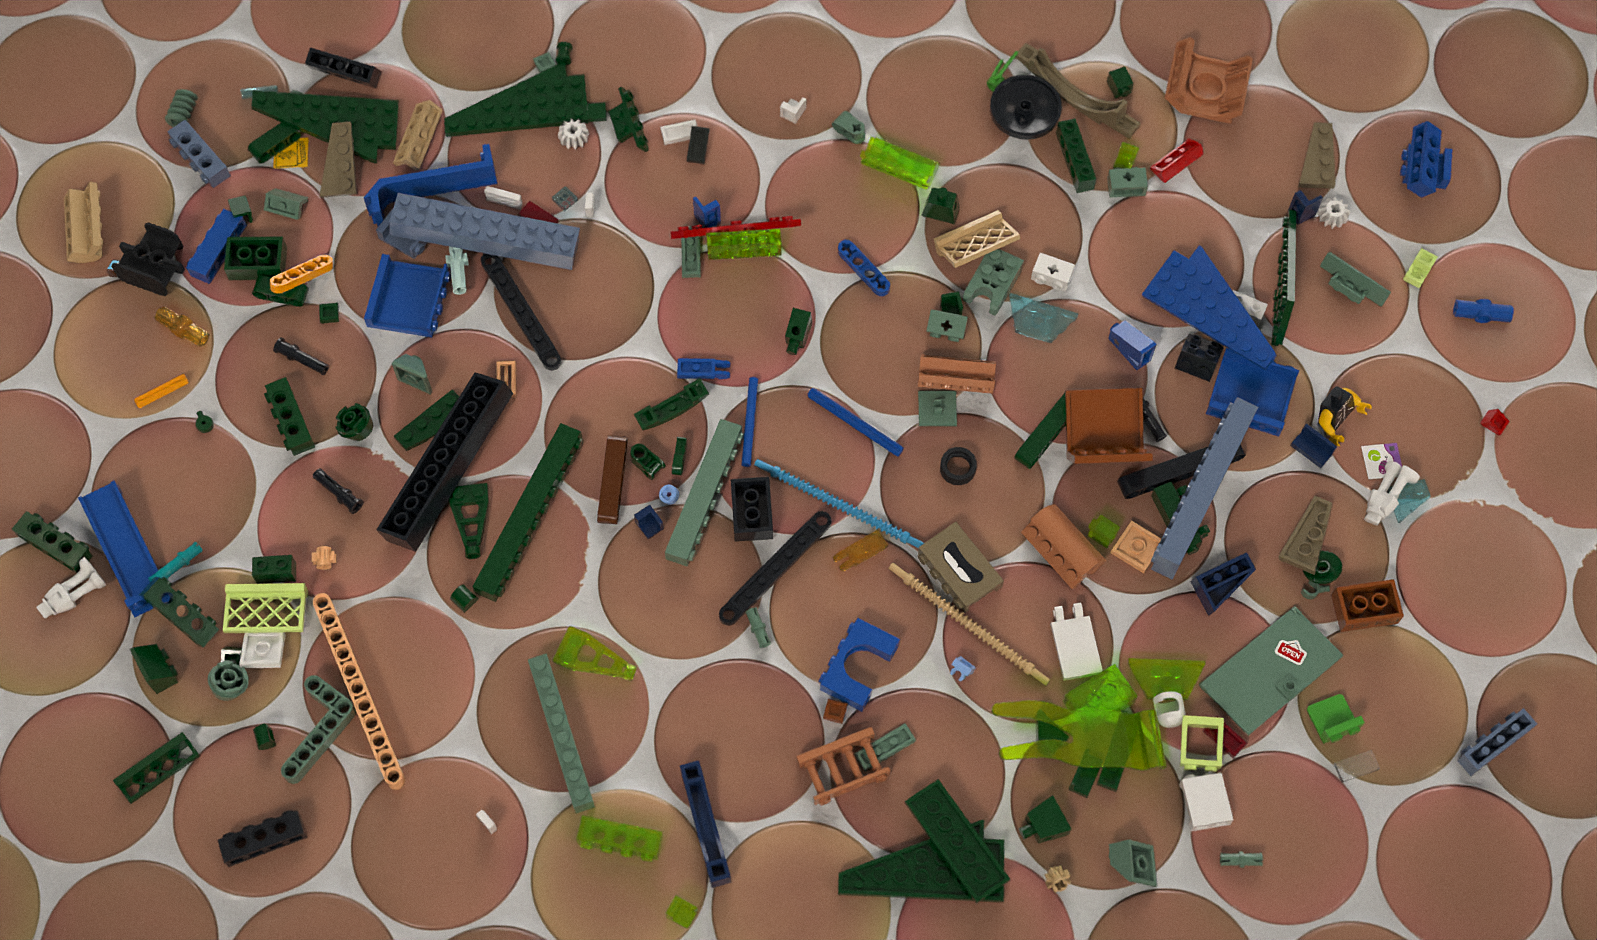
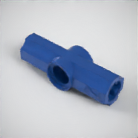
M1479 299L1475 302L1456 300L1453 308L1454 317L1473 318L1478 323H1488L1491 320L1511 322L1514 314V307L1512 305L1493 304L1488 299Z

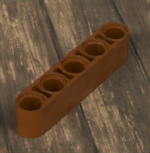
M607 437L597 523L618 524L628 444L627 437Z

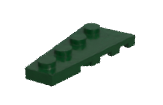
M453 389L396 433L394 439L406 451L429 441L430 438L436 435L459 396Z

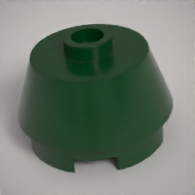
M354 403L355 406L349 408L345 406L336 416L338 421L335 428L338 434L353 441L366 439L371 434L374 426L369 410L358 403Z

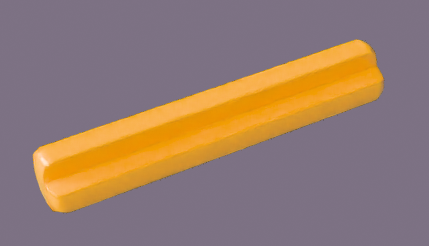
M181 374L136 397L134 402L138 408H142L189 383L188 379L184 374Z

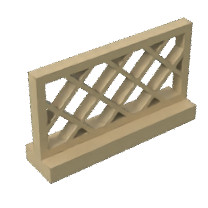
M997 210L934 238L937 254L940 257L944 256L956 268L1019 240L1020 234L1002 218V213Z

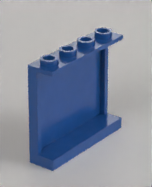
M382 254L364 316L366 326L432 338L434 331H437L438 315L442 313V299L446 298V284L451 280V272L447 264H444L443 269L392 261L390 255Z
M1226 348L1206 414L1222 419L1230 402L1234 403L1238 397L1258 407L1249 428L1279 437L1285 423L1284 419L1299 370L1292 366L1277 364L1273 361L1265 371Z

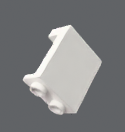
M1210 771L1199 777H1195V775L1183 777L1179 787L1183 789L1190 818L1188 824L1190 832L1227 826L1232 823L1233 816L1222 773L1215 774V771Z

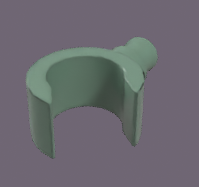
M1309 581L1308 584L1315 589V593H1309L1303 588L1301 594L1306 599H1314L1319 593L1329 592L1330 587L1329 585L1323 586Z

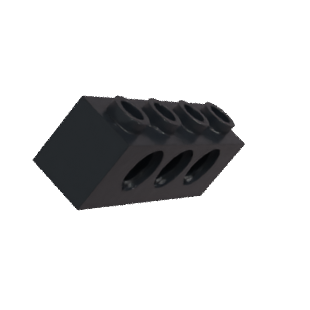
M311 47L305 61V65L313 70L372 88H377L382 73L374 66Z
M289 810L282 813L280 817L267 818L256 826L248 825L237 833L230 832L224 834L223 838L217 841L224 863L231 867L308 837L299 812L297 810ZM281 826H286L285 832L279 834L278 829ZM267 833L264 840L258 841L260 834ZM247 840L245 847L238 848V844L241 841Z

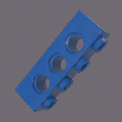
M1429 121L1413 127L1407 189L1421 198L1435 193L1437 185L1442 130Z

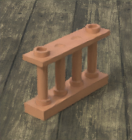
M872 727L796 756L799 768L805 767V769H808L818 795L813 797L815 805H826L831 802L832 798L875 781L881 783L888 779L890 769L889 767L881 768L871 745L872 740L875 739ZM859 745L864 746L874 773L864 777L853 754V748ZM841 752L845 754L856 779L844 784L834 761L835 755ZM821 760L827 762L837 786L826 792L815 767L816 762Z

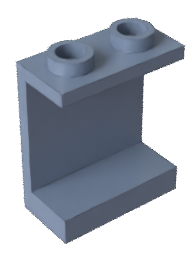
M392 209L376 229L378 238L415 259L417 255L422 254L428 242L390 235L389 221Z

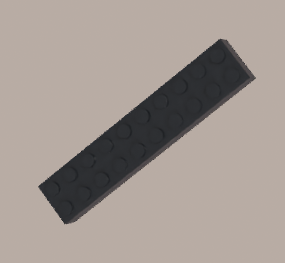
M474 372L376 529L386 541L414 552L418 550L512 397L513 392L504 381Z

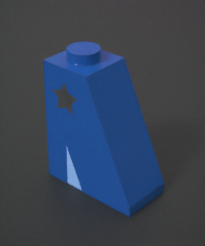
M1126 320L1120 324L1116 323L1110 328L1108 339L1136 371L1152 360L1157 345L1153 340Z

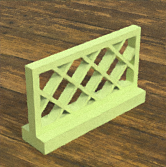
M305 583L225 584L224 633L303 632L306 598H308V589ZM274 599H279L282 604L273 610L268 604ZM293 599H301L300 605L295 610L288 605ZM231 600H240L243 603L235 611L231 608ZM253 600H260L263 603L256 610L249 606ZM286 606L291 613L282 619L277 613ZM247 607L252 613L243 620L238 613ZM267 607L272 613L263 620L258 613ZM295 615L299 619V625L289 626L286 622ZM235 616L241 621L236 627H229V621ZM256 616L261 622L256 627H250L247 622ZM276 616L281 622L275 627H270L267 622Z

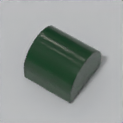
M465 585L457 587L450 596V600L464 613L479 600Z
M263 723L253 729L259 750L276 747L271 727Z

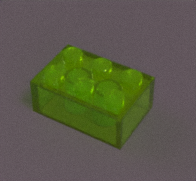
M1113 664L1066 693L1063 703L1086 734L1120 713L1121 710H1125L1133 705L1138 695L1117 666Z

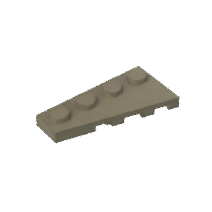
M332 123L320 197L357 195L352 123Z
M1314 122L1298 187L1334 189L1336 184L1332 123Z
M1314 496L1281 551L1279 560L1315 575L1333 508L1332 502Z

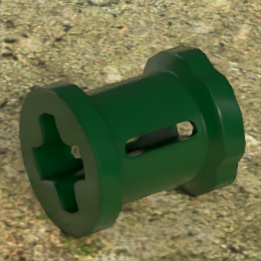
M559 42L557 44L558 56H556V63L565 62L566 65L571 63L570 52L573 48L572 44L568 42Z

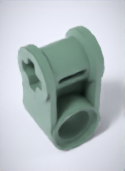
M843 111L832 122L834 130L852 143L860 144L865 140L864 124L853 117L848 111Z

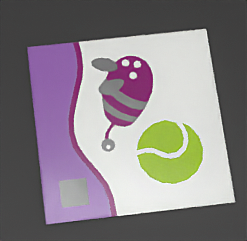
M1397 443L1361 446L1368 479L1384 478L1386 473L1385 465L1389 461L1397 462L1402 467Z

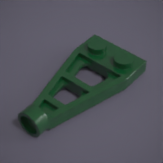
M488 484L456 486L449 498L450 507L465 547V558L477 559L481 557L480 548L489 507ZM478 505V514L475 518L465 519L461 512L462 506ZM477 524V535L467 536L465 525Z

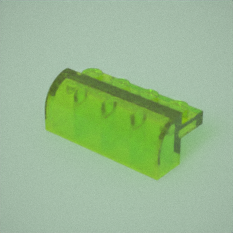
M874 136L870 137L866 150H862L860 154L862 158L861 164L925 190L929 189L940 165V162Z

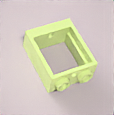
M1183 715L1180 767H1184V770L1196 771V768H1205L1206 772H1217V769H1221L1224 718ZM1187 727L1218 729L1216 761L1186 759Z

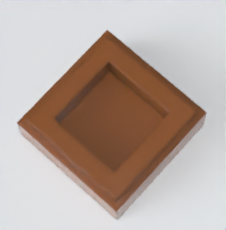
M828 699L823 719L843 724L847 703Z

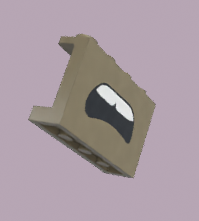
M957 522L925 542L918 549V559L920 562L928 566L931 576L935 580L938 579L940 581L943 591L947 595L950 594L952 596L955 606L959 610L962 609L964 613L974 603L993 590L998 591L1003 586L1004 580Z

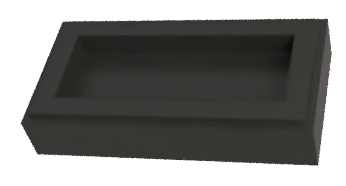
M692 126L686 162L705 163L710 128Z

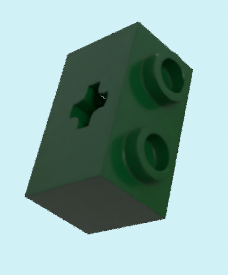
M292 555L252 557V577L257 584L296 581V561Z

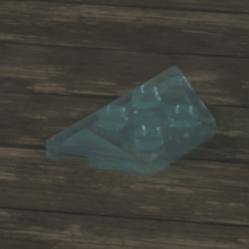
M1010 293L1009 295L1015 333L1052 343L1073 321L1077 320L1079 315L1078 313Z

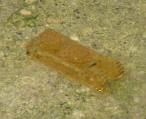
M877 529L846 547L845 550L835 554L833 560L837 562L846 556L850 558V560L839 566V569L843 572L883 551L888 547V544Z

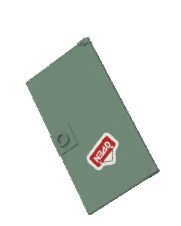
M1294 606L1202 681L1199 686L1249 736L1344 655Z

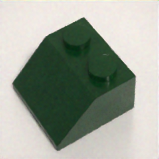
M157 644L129 649L145 681L156 694L179 683L175 677L178 675V672L173 664L169 665L167 660L170 657L165 648L160 649Z

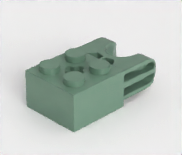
M1001 249L985 254L964 292L963 301L971 303L979 295L987 296L991 300L989 313L996 316L1022 272L1024 260Z

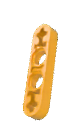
M320 255L270 279V290L274 293H283L333 269L332 257Z

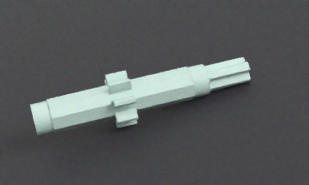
M449 247L450 255H446L445 258L448 268H451L453 293L461 295L466 292L464 266L469 265L467 253H463V249Z

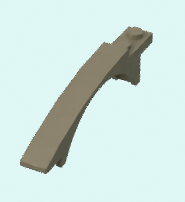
M1025 43L1018 51L1016 58L1035 76L1048 81L1057 90L1062 99L1099 125L1103 122L1128 139L1140 128V122L1126 114L1128 101L1125 99L1104 101L1084 93L1071 84L1056 69L1045 50L1041 47L1037 50Z

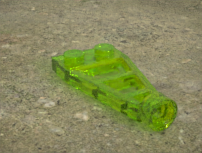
M572 626L568 627L552 660L553 663L570 670L616 676L628 681L633 679L637 669L636 666L629 664L587 632ZM584 645H588L596 651L592 662H582L577 659ZM602 655H606L614 660L611 668L608 669L597 665Z

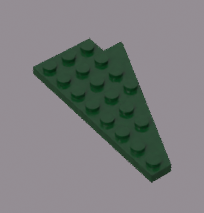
M253 90L252 110L329 143L332 123L351 122L354 155L377 164L378 149L396 150L399 100Z
M1290 209L1282 221V252L1279 253L1277 260L1279 264L1277 275H1279L1277 280L1278 287L1273 293L1274 304L1272 312L1275 313L1272 319L1271 345L1279 346L1283 343L1295 303L1296 210Z
M984 820L971 823L1004 869V840L984 839ZM930 839L839 872L838 895L974 901ZM1004 886L980 902L1003 903Z

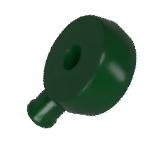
M198 411L196 413L198 418L195 423L197 430L201 433L210 432L214 427L213 419L203 415L202 411Z

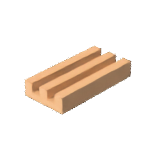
M496 362V379L501 380V366H504V382L507 386L508 366H511L512 398H516V362Z

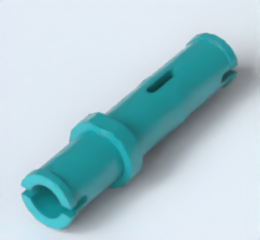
M194 542L183 552H178L173 560L149 577V581L151 582L155 577H160L161 579L165 577L168 579L184 565H189L194 557L203 552L202 548L197 542Z

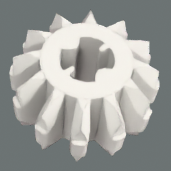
M572 118L569 123L564 121V126H560L558 138L562 146L566 145L568 149L573 147L575 150L577 146L583 148V143H587L589 135L585 123H581L579 119L574 122Z
M1336 197L1333 200L1327 198L1319 207V222H1325V226L1331 225L1332 229L1335 225L1340 228L1342 224L1347 222L1350 215L1348 204H1342L1343 199L1337 201Z

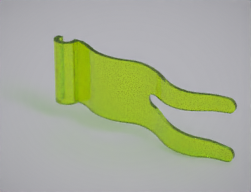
M1035 700L996 703L992 706V713L995 716L1043 721L1069 733L1073 738L1071 743L1059 740H1041L1003 747L999 750V756L1003 760L1050 758L1078 767H1120L1140 771L1156 767L1160 769L1167 768L1156 710H1145L1135 714L1113 710L1077 711L1065 709L1049 702Z

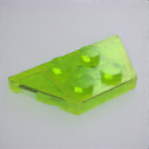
M1128 659V665L1147 699H1153L1156 695L1163 692H1178L1182 695L1183 701H1187L1206 664L1205 661ZM1166 698V699H1163V700H1176V699H1174V698Z

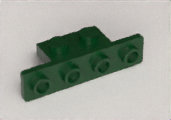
M620 87L618 90L623 103L609 111L617 140L623 143L633 136L636 146L647 152L649 151L648 139L644 135V127L638 117L639 111L634 104V96L630 90Z

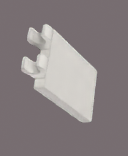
M1081 603L1073 604L1074 619L1064 620L1062 606L1054 607L1053 610L1055 622H1051L1050 627L1063 681L1103 673L1090 616H1083Z

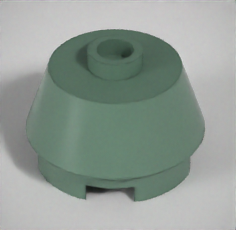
M222 661L212 668L208 674V685L216 698L223 701L237 698L248 687L249 679L245 668L233 664L234 661Z

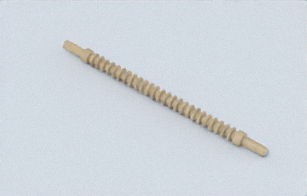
M894 563L890 565L889 569L902 578L907 586L911 585V589L915 588V591H919L920 595H925L924 598H929V602L933 601V605L937 604L938 609L942 608V612L946 611L947 615H951L952 619L956 618V622L960 621V625H965V629L969 628V632L973 631L974 635H978V639L982 638L983 642H988V646L992 645V649L996 648V652L1000 651L1001 656L1005 655V659L1009 658L1010 662L1015 663V666L1019 665V669H1024L1023 672L1025 674L1032 675L1045 686L1049 683L1050 679L1038 671L1033 663H1027V659L1023 660V656L1019 657L1018 652L1014 653V650H1010L1008 645L1004 646V642L1000 643V639L996 640L995 635L991 636V632L987 633L986 629H982L981 625L977 626V622L973 623V619H968V615L964 616V612L960 613L959 608L955 609V605L951 606L950 602L947 603L945 598L941 599V595L937 596V592L933 593L932 588L928 589V585L924 586V583H920L919 579H915L912 573L908 574Z

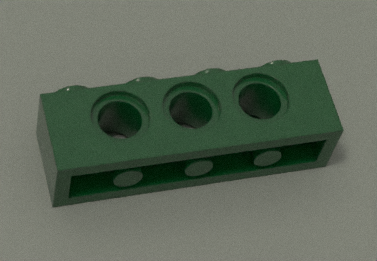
M1076 118L1058 122L1056 135L1076 194L1094 190L1096 176Z
M284 377L264 385L267 390L264 393L268 404L272 403L273 408L270 409L274 419L278 418L280 423L277 424L280 435L284 434L286 440H283L286 450H291L292 454L296 456L315 448L287 378ZM292 415L289 419H285L286 416ZM298 431L297 434L291 435L292 432Z
M26 511L12 528V531L19 538L75 573L80 571L79 561L85 557L89 561L93 557L88 545L82 541L77 543L74 541L75 538L67 532L61 533L58 531L59 528L53 523H45L44 518L39 514L34 513L32 515ZM42 529L40 533L35 534L37 530ZM53 539H57L54 543L50 544ZM69 548H72L69 553H65Z
M155 577L139 595L195 644L204 648L219 631V628L215 626L217 622L210 616L205 617L200 613L202 609L195 603L190 604L187 602V596L180 590L176 592L171 588L172 583L165 577H162V579ZM165 592H168L170 595V600L167 603H163L161 599ZM180 605H183L185 608V613L182 616L177 614V608ZM198 618L200 625L198 628L193 629L192 621Z

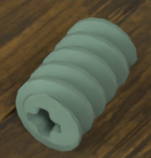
M177 90L164 118L167 124L175 127L184 120L188 122V119L191 117L190 113L193 112L192 107L196 105L195 101L198 100V96L189 90Z

